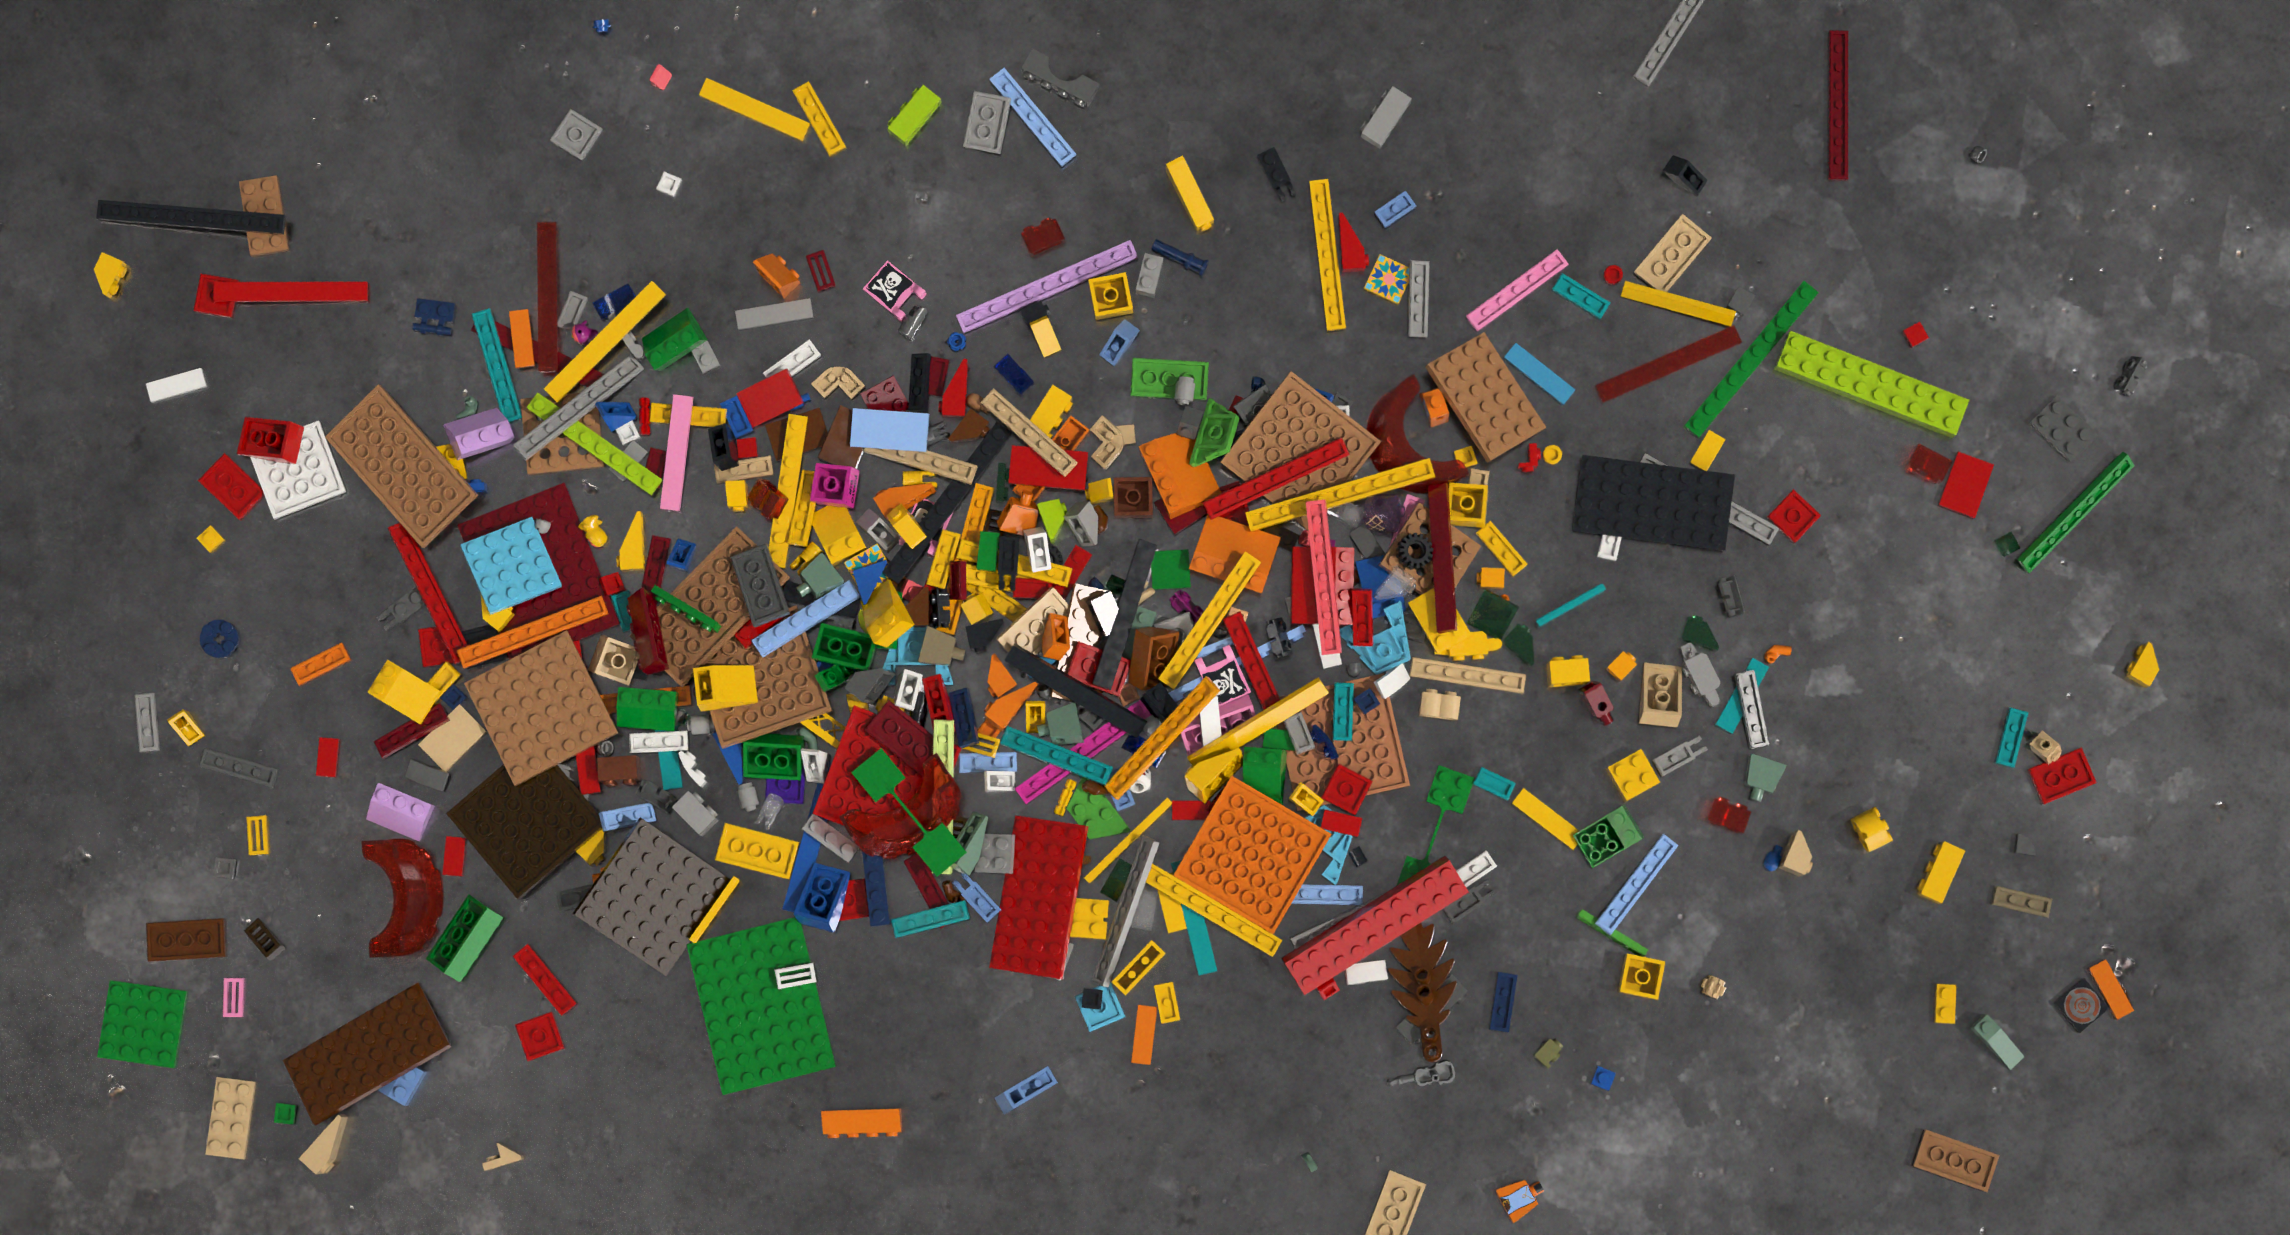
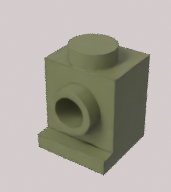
M1549 1038L1533 1056L1546 1069H1549L1551 1067L1549 1062L1554 1063L1560 1057L1559 1051L1563 1045L1557 1039L1552 1040Z

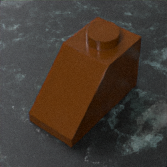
M970 408L950 435L948 441L954 444L979 440L981 436L984 438L990 430L988 427L990 425L989 421Z
M924 587L905 606L915 624L912 627H930L929 587Z

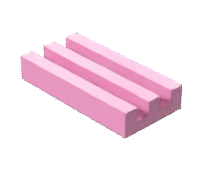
M224 978L223 1017H243L244 978ZM229 982H232L231 1013H228ZM237 982H239L238 1013H236Z

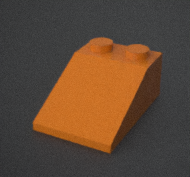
M772 253L753 261L757 272L783 299L800 284L798 279L800 276L794 269L789 270L785 266L786 262L780 255L776 257Z

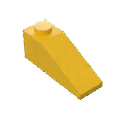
M641 511L636 512L619 550L620 556H616L617 567H620L622 572L645 571L643 513Z

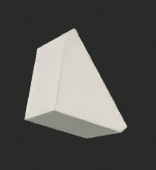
M802 748L801 755L807 782L824 784L828 773L830 754L820 750Z
M984 771L985 792L1016 791L1015 772Z

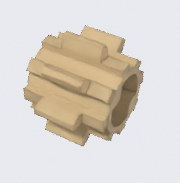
M1709 975L1708 979L1704 978L1701 985L1703 988L1702 993L1718 999L1725 992V981Z

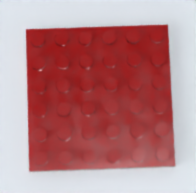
M854 705L812 814L918 854L913 849V846L923 839L924 833L892 794H886L875 802L851 772L882 748L905 776V779L894 788L895 794L926 831H930L933 824V769L923 778L868 734L865 728L877 714ZM954 744V766L961 751V748Z

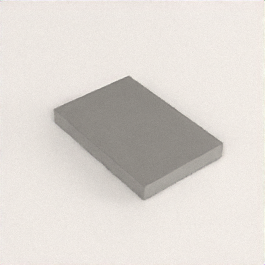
M974 91L963 147L1001 154L1012 98Z

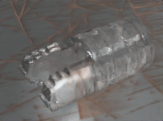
M768 794L754 823L759 824L763 816L769 818L765 824V829L769 830L784 803L783 799L776 794Z

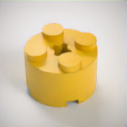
M1876 807L1851 819L1853 829L1858 833L1860 837L1858 839L1867 852L1874 851L1893 841L1890 833L1886 831L1889 827L1885 819L1880 820V813Z

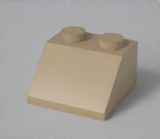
M601 634L588 671L629 685L637 665V659H639V654L634 646Z
M1802 831L1792 832L1778 867L1799 877L1809 873L1813 862H1810L1812 855Z

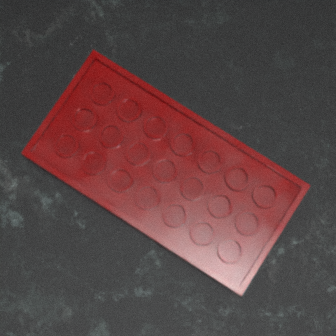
M1015 815L1012 835H1015L1013 874H1005L999 907L1001 911L998 913L989 968L1063 980L1089 826Z

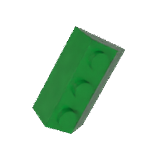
M689 308L684 309L642 338L645 356L653 369L660 371L708 340Z
M821 623L812 659L866 671L871 667L877 644L873 643L869 634Z
M618 687L617 727L675 731L678 693L674 691Z
M764 734L743 741V777L801 780L803 767L801 749L804 748V736Z

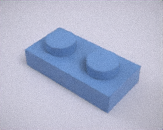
M1404 191L1376 210L1374 214L1383 227L1386 228L1416 208V204L1408 193Z

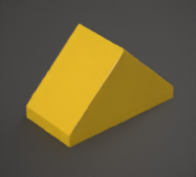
M1026 701V733H1038L1037 725L1046 724L1045 701Z
M182 709L167 720L188 746L205 736L187 710Z
M1302 782L1298 784L1288 799L1311 816H1314L1324 802L1323 799Z

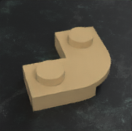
M830 367L811 383L824 399L838 386L851 400L865 388V385L856 375L844 367Z
M1102 415L1090 429L1103 441L1091 457L1107 470L1121 453L1124 440L1120 430Z

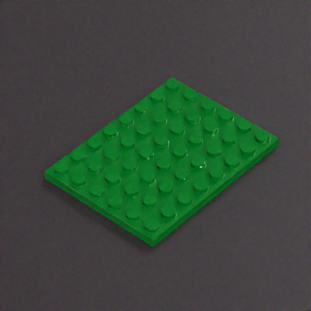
M796 917L686 944L722 1095L836 1067L816 982L778 989L775 970L811 963L802 924L797 921ZM810 968L794 970L779 974L780 977L809 972ZM810 975L794 979H788L781 981V984L803 981L812 978Z

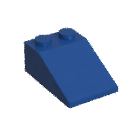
M1384 555L1355 561L1360 587L1372 589L1373 618L1386 616L1383 609L1398 601L1402 603L1403 612L1406 611L1400 580L1378 566Z
M814 863L794 911L797 921L804 925L835 932L841 917L850 872Z

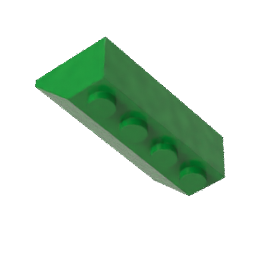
M468 894L426 957V960L446 975L461 982L473 962L478 958L483 947L488 943L495 929L500 925L503 917Z

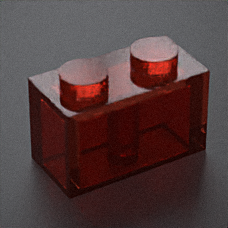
M1917 444L1906 467L1915 475L1921 474L1925 476L1928 482L1940 484L1944 480L1953 461L1921 444Z
M1723 797L1713 799L1705 821L1743 834L1751 815V811L1747 810L1748 807L1739 803L1736 806L1729 803L1730 800Z

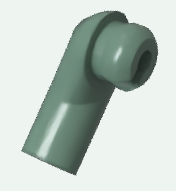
M473 396L465 398V409L456 414L458 420L475 415L478 403Z

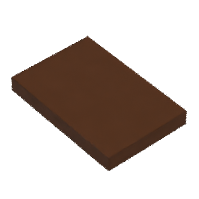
M842 405L839 406L817 458L832 465L856 467L863 448L850 447L853 410Z
M820 407L797 414L808 417L803 453L821 448L828 432ZM788 418L765 425L777 462L782 460Z

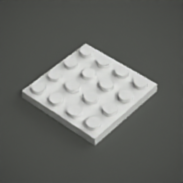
M320 421L303 426L304 431L296 464L279 463L250 457L274 520L346 492Z

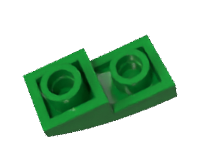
M833 665L831 668L817 673L815 678L822 690L826 692L845 683L855 672L852 668Z

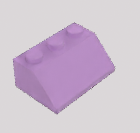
M498 408L443 425L457 460L510 444L515 438L508 419Z
M378 783L370 801L366 820L420 842L435 806Z

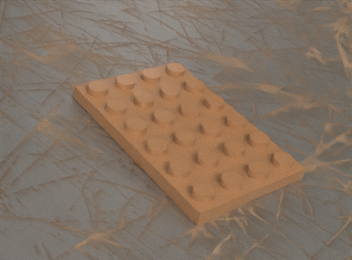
M1485 332L1425 366L1487 463L1546 428Z

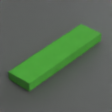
M1582 909L1577 914V919L1637 956L1644 957L1646 955L1647 948L1616 929L1611 935L1607 934L1595 924L1598 918Z

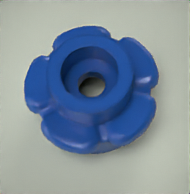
M609 19L595 20L594 26H592V28H596V32L608 31V27H611Z
M954 332L947 339L948 346L954 351L963 349L966 345V338L962 333Z

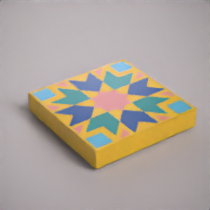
M1380 254L1364 290L1398 305L1409 283V267Z
M875 544L845 561L844 564L856 583L852 571L884 561L886 558L878 544ZM883 572L874 589L889 579Z

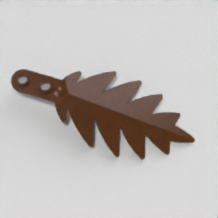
M1419 923L1400 935L1410 951L1390 948L1395 958L1408 971L1388 968V972L1400 985L1411 992L1391 991L1397 1001L1415 1015H1407L1406 1018L1410 1023L1420 1028L1425 1060L1437 1062L1443 1054L1440 1024L1450 1014L1449 1009L1442 1010L1453 995L1457 981H1453L1442 988L1440 987L1449 975L1455 961L1452 958L1436 967L1443 955L1447 940L1444 939L1429 948L1433 938L1434 924L1423 928L1422 923ZM1430 1034L1434 1035V1037L1428 1038ZM1431 1052H1436L1435 1055H1430Z

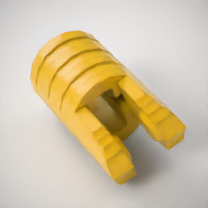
M902 471V486L932 483L934 488H937L936 482H922V476L934 477L937 474L928 471Z
M812 541L790 564V568L792 570L799 568L797 573L800 576V573L820 553L824 554L825 552Z

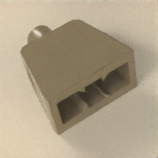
M927 626L918 662L920 664L950 666L952 658L963 661L966 649L955 647L956 638Z

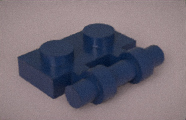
M417 298L414 317L422 320L421 323H413L412 330L420 331V333L424 334L427 332L437 333L439 336L444 334L451 335L452 328L445 327V323H453L456 304ZM428 321H439L438 326L428 325Z

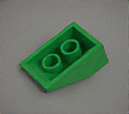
M1244 747L1243 782L1283 805L1287 750Z

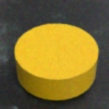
M1549 445L1544 449L1542 456L1547 464L1554 465L1561 460L1562 451L1556 445Z

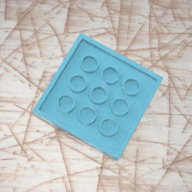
M533 517L460 544L490 615L562 587L539 531L535 529Z

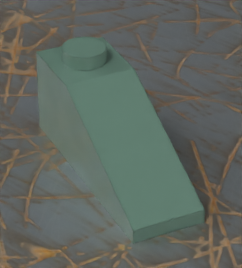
M1138 607L1122 657L1131 660L1135 630L1153 627L1157 612Z
M973 811L956 840L967 853L951 865L957 872L969 876L977 864L988 821L986 815Z
M1988 1014L1982 1015L1970 1027L2009 1070L2024 1058V1055Z

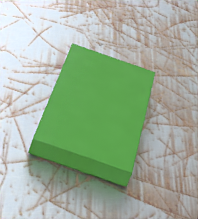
M1133 358L1130 396L1174 399L1176 382L1179 381L1180 376L1194 378L1195 391L1193 400L1207 401L1209 362Z

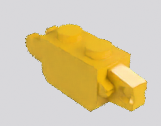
M1483 631L1470 632L1471 636L1445 651L1437 654L1434 650V655H1445L1448 658H1453V661H1463L1465 657H1472V660L1484 659V656H1487L1489 651L1499 650L1503 643L1499 638L1487 639V634Z

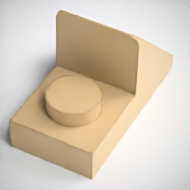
M497 1142L501 1158H498L497 1155L486 1158L487 1162L482 1163L484 1171L523 1160L524 1157L522 1154Z

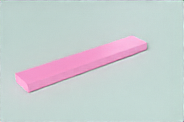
M1558 249L1466 315L1467 320L1478 332L1569 264Z
M673 394L660 509L680 511L694 398L691 396Z

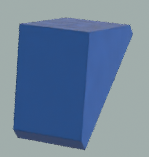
M597 402L595 404L611 432L636 418V414L629 402Z
M677 539L667 560V565L671 568L688 572L696 544Z

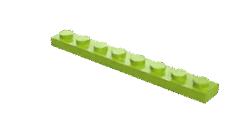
M538 392L527 406L528 410L544 421L560 409ZM579 421L562 433L651 496L663 481Z

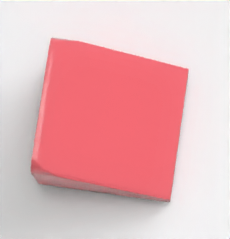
M658 64L649 80L651 85L664 90L672 74L662 65Z

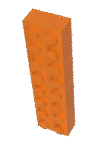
M1070 415L1052 440L1063 450L1075 451L1090 430ZM1016 485L1012 492L1021 497L1023 490L1030 491L1034 494L1032 502H1035L1046 487Z

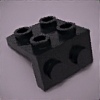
M1161 682L1145 692L1140 698L1150 714L1154 715L1155 718L1157 717L1161 723L1178 706Z

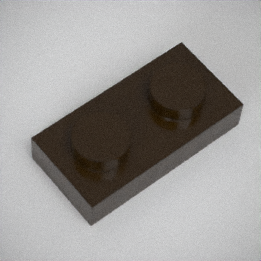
M1278 524L1260 529L1281 537L1278 547L1292 553V547H1295L1300 536Z

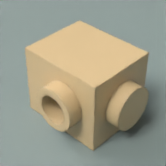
M2043 730L2029 744L2031 751L2048 765L2052 761H2056L2062 752L2060 744Z

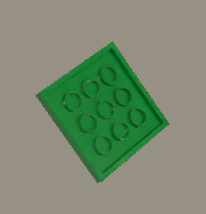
M110 980L97 1057L175 1068L188 991Z

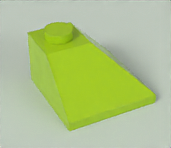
M1059 499L1037 504L1050 544L1055 543L1065 522L1064 516L1068 512L1065 503H1060Z

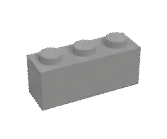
M1393 86L1390 91L1386 89L1381 97L1383 100L1381 105L1374 107L1371 112L1373 117L1369 122L1366 120L1360 129L1363 131L1361 137L1379 149L1412 100V98Z

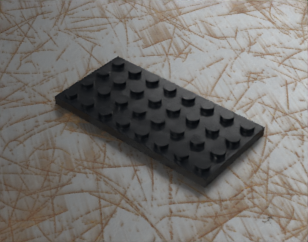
M1582 455L1572 531L1725 551L1735 474Z

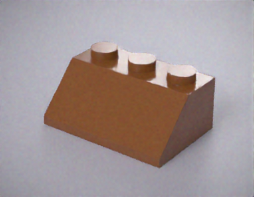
M1145 627L1135 630L1128 679L1129 684L1142 691L1150 690L1160 682L1164 687L1168 686L1158 678L1177 652L1179 631L1156 627Z

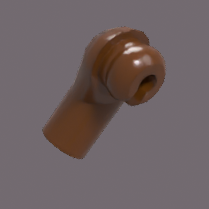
M1098 504L1094 507V510L1098 515V534H1101L1107 529L1108 516Z
M1086 780L1082 784V790L1092 795L1110 794L1104 785H1100L1092 780Z
M950 880L942 882L945 896L949 902L956 903L965 900L961 895L962 893L953 889Z

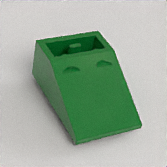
M1625 804L1573 835L1592 868L1644 838Z

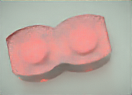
M1047 218L1042 220L1039 226L1034 227L1031 225L1023 229L1024 232L1021 233V237L1030 257L1065 242V237L1056 218L1052 220Z
M761 478L756 480L747 497L751 501V505L762 512L761 515L767 519H778L789 500L773 483Z

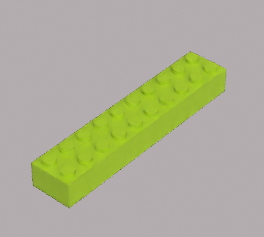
M1793 331L1787 334L1774 370L1950 438L1957 435L1969 403V399Z

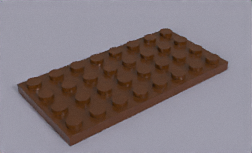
M417 982L284 1059L283 1062L312 1123L316 1126L451 1048V1045L421 985Z

